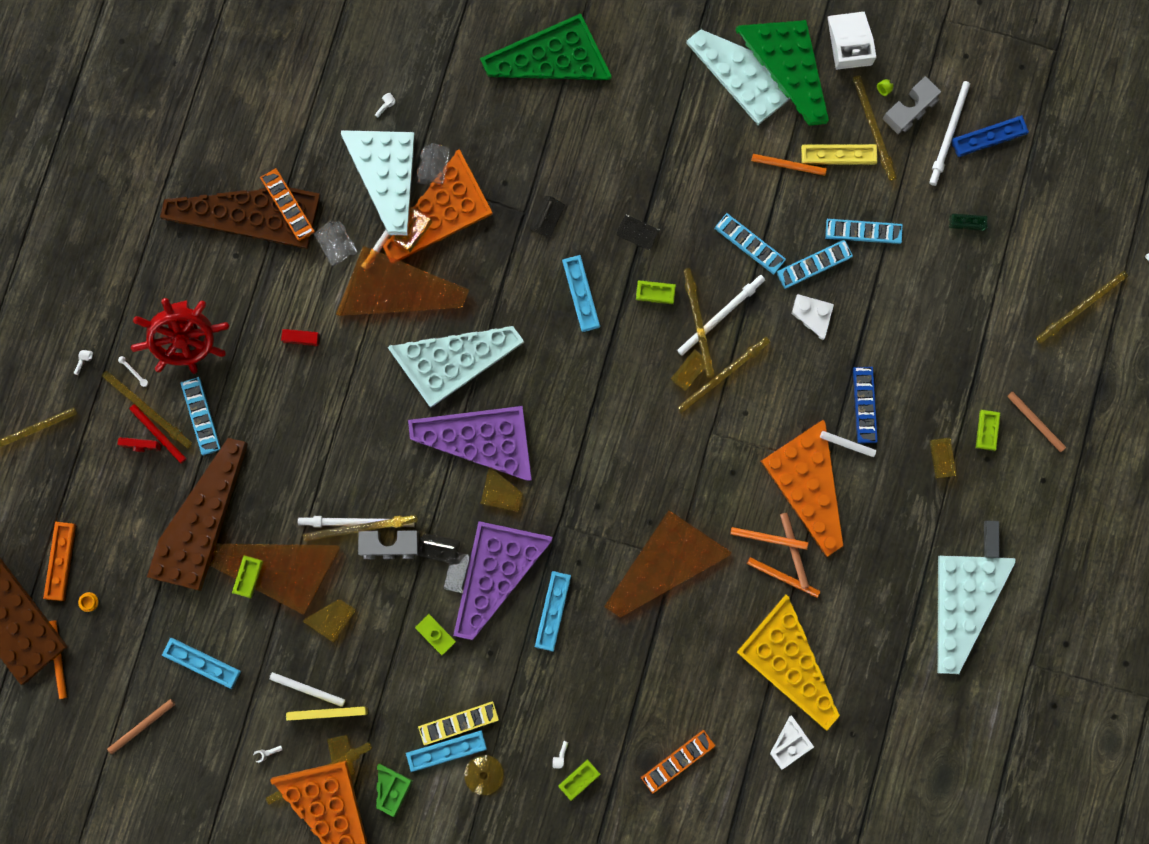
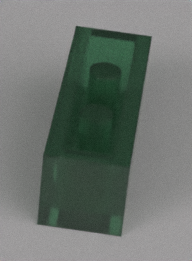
M951 214L949 217V228L984 231L987 228V216Z

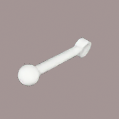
M123 356L119 357V363L124 364L140 381V385L143 387L148 386V381L143 379L126 362V358Z

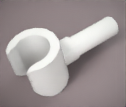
M387 93L382 97L385 103L376 112V117H379L385 109L395 104V99L391 93Z
M82 350L79 352V363L74 374H79L84 361L92 360V351Z
M563 742L560 757H553V768L560 769L563 767L568 742Z
M278 746L270 750L254 752V754L261 753L262 759L256 762L265 761L267 756L282 751V747Z

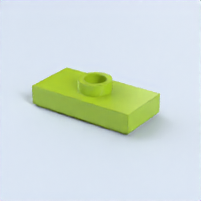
M638 280L636 300L674 304L676 285Z
M980 410L976 440L977 449L996 451L1000 412Z
M244 555L232 593L252 599L264 561Z
M430 614L415 627L441 655L446 653L456 643Z
M587 759L561 782L558 787L572 801L601 774Z

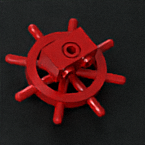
M163 298L161 303L164 311L155 315L151 321L139 316L133 318L135 324L143 326L147 330L146 341L133 344L131 350L137 352L149 349L160 360L155 366V371L158 373L164 369L166 364L177 366L188 365L191 373L195 374L198 370L196 362L205 358L209 353L219 357L226 355L224 350L213 346L214 333L229 329V324L224 322L212 325L208 318L202 314L206 307L205 301H200L193 310L190 309L187 300L170 304L169 299ZM158 332L166 335V337L155 339V334ZM206 335L203 342L199 340V336ZM170 344L167 350L162 348L161 346ZM188 345L194 346L196 349L190 351ZM178 348L182 350V353H176L175 351Z

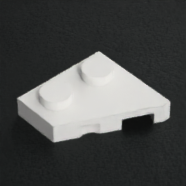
M797 294L791 314L798 320H801L808 329L815 332L821 340H824L834 304Z
M792 715L788 718L770 752L781 770L814 748Z

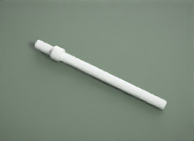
M964 81L937 161L934 162L932 167L933 173L929 184L934 186L937 185L940 173L943 172L945 167L944 161L970 87V83Z
M759 275L751 284L748 283L744 286L740 294L677 350L678 353L683 356L746 297L753 295L756 292L755 289L765 281V278Z
M314 516L313 518H298V525H313V527L322 528V526L414 527L415 519L322 518V516Z

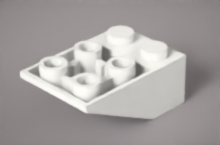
M865 12L828 16L836 70L873 65L876 59L875 45Z

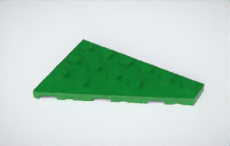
M581 13L480 58L488 77L612 79Z
M807 21L737 26L736 33H739L745 40V45L752 50L753 55L760 64L767 68L771 74L770 77L778 83V87L785 96L790 98L796 105V110L803 115L806 123L809 126L827 124L829 119Z

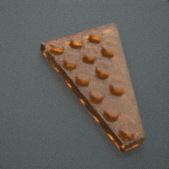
M363 246L336 315L462 308L469 289Z
M668 511L604 607L621 618L730 556L732 552L671 511Z
M216 544L210 566L236 579L244 555L264 561L255 589L305 615L341 547L337 545Z

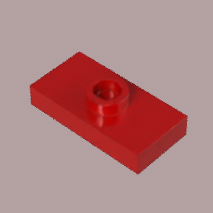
M118 438L117 445L133 448L135 452H145V449L161 451V444L157 441Z

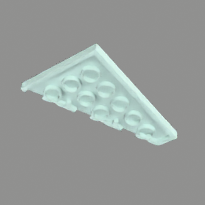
M938 556V673H960L1015 564V558Z

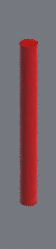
M135 404L129 408L181 464L187 459Z

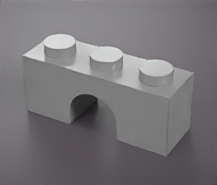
M925 76L909 93V96L915 102V106L906 107L898 101L886 112L883 120L897 134L902 131L906 132L912 127L913 123L911 122L915 118L919 120L926 113L925 109L928 106L932 108L940 100L938 96L941 91Z
M359 531L358 555L363 556V559H375V556H383V559H395V555H402V559H414V555H419V532L397 531L396 543L392 546H384L381 543L379 531Z

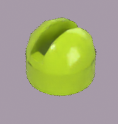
M885 79L877 84V89L881 95L887 96L893 91L894 85L890 83V80Z

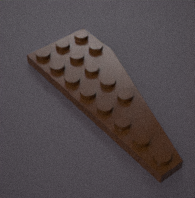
M288 187L313 228L321 197L320 193ZM266 188L253 191L243 190L217 193V195L208 196L200 195L199 197L164 199L160 218L163 220L308 249L311 239L310 235L301 241L297 240Z
M231 438L225 441L159 538L147 574L148 578L202 591L248 443Z
M0 558V658L20 685H24L68 646Z

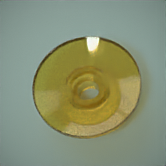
M480 755L473 758L467 764L464 773L465 782L474 793L489 795L497 791L501 786L504 771L497 759L489 755ZM481 772L487 773L486 779H481Z

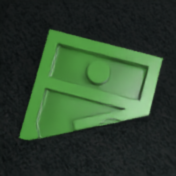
M378 764L376 808L392 817H396L413 780L382 764Z

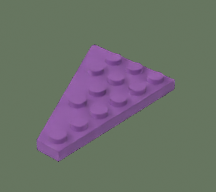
M522 406L408 420L410 439L412 441L523 480L532 481Z
M479 521L453 636L473 640L552 542L553 537Z

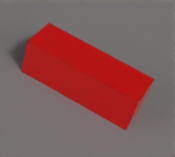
M282 329L281 341L283 343L318 346L320 334L311 331Z

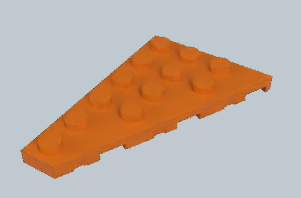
M460 149L455 152L451 160L443 167L441 173L430 184L428 190L419 198L418 203L409 211L408 235H392L383 245L391 264L493 215Z
M822 420L763 459L761 463L824 555L828 557L843 546L829 445L827 440L820 438L822 431L827 432L825 421Z
M347 761L270 779L271 784H274L282 793V797L291 804L292 809L301 819L303 818L310 826L311 831L319 837L322 844H367Z

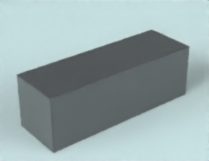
M984 521V557L999 558V521Z

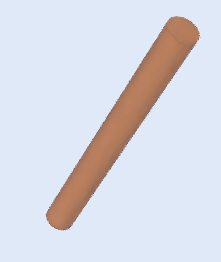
M1013 391L1007 396L1059 452L1066 448Z
M788 513L780 514L786 537L795 539ZM790 547L801 588H808L809 584L798 548Z
M172 699L168 700L108 747L109 753L114 754L175 706Z

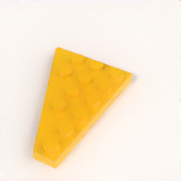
M784 595L736 653L827 731L840 715L807 642L790 598Z

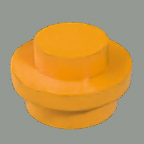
M87 592L80 596L78 604L81 610L92 612L98 607L99 600L94 593Z

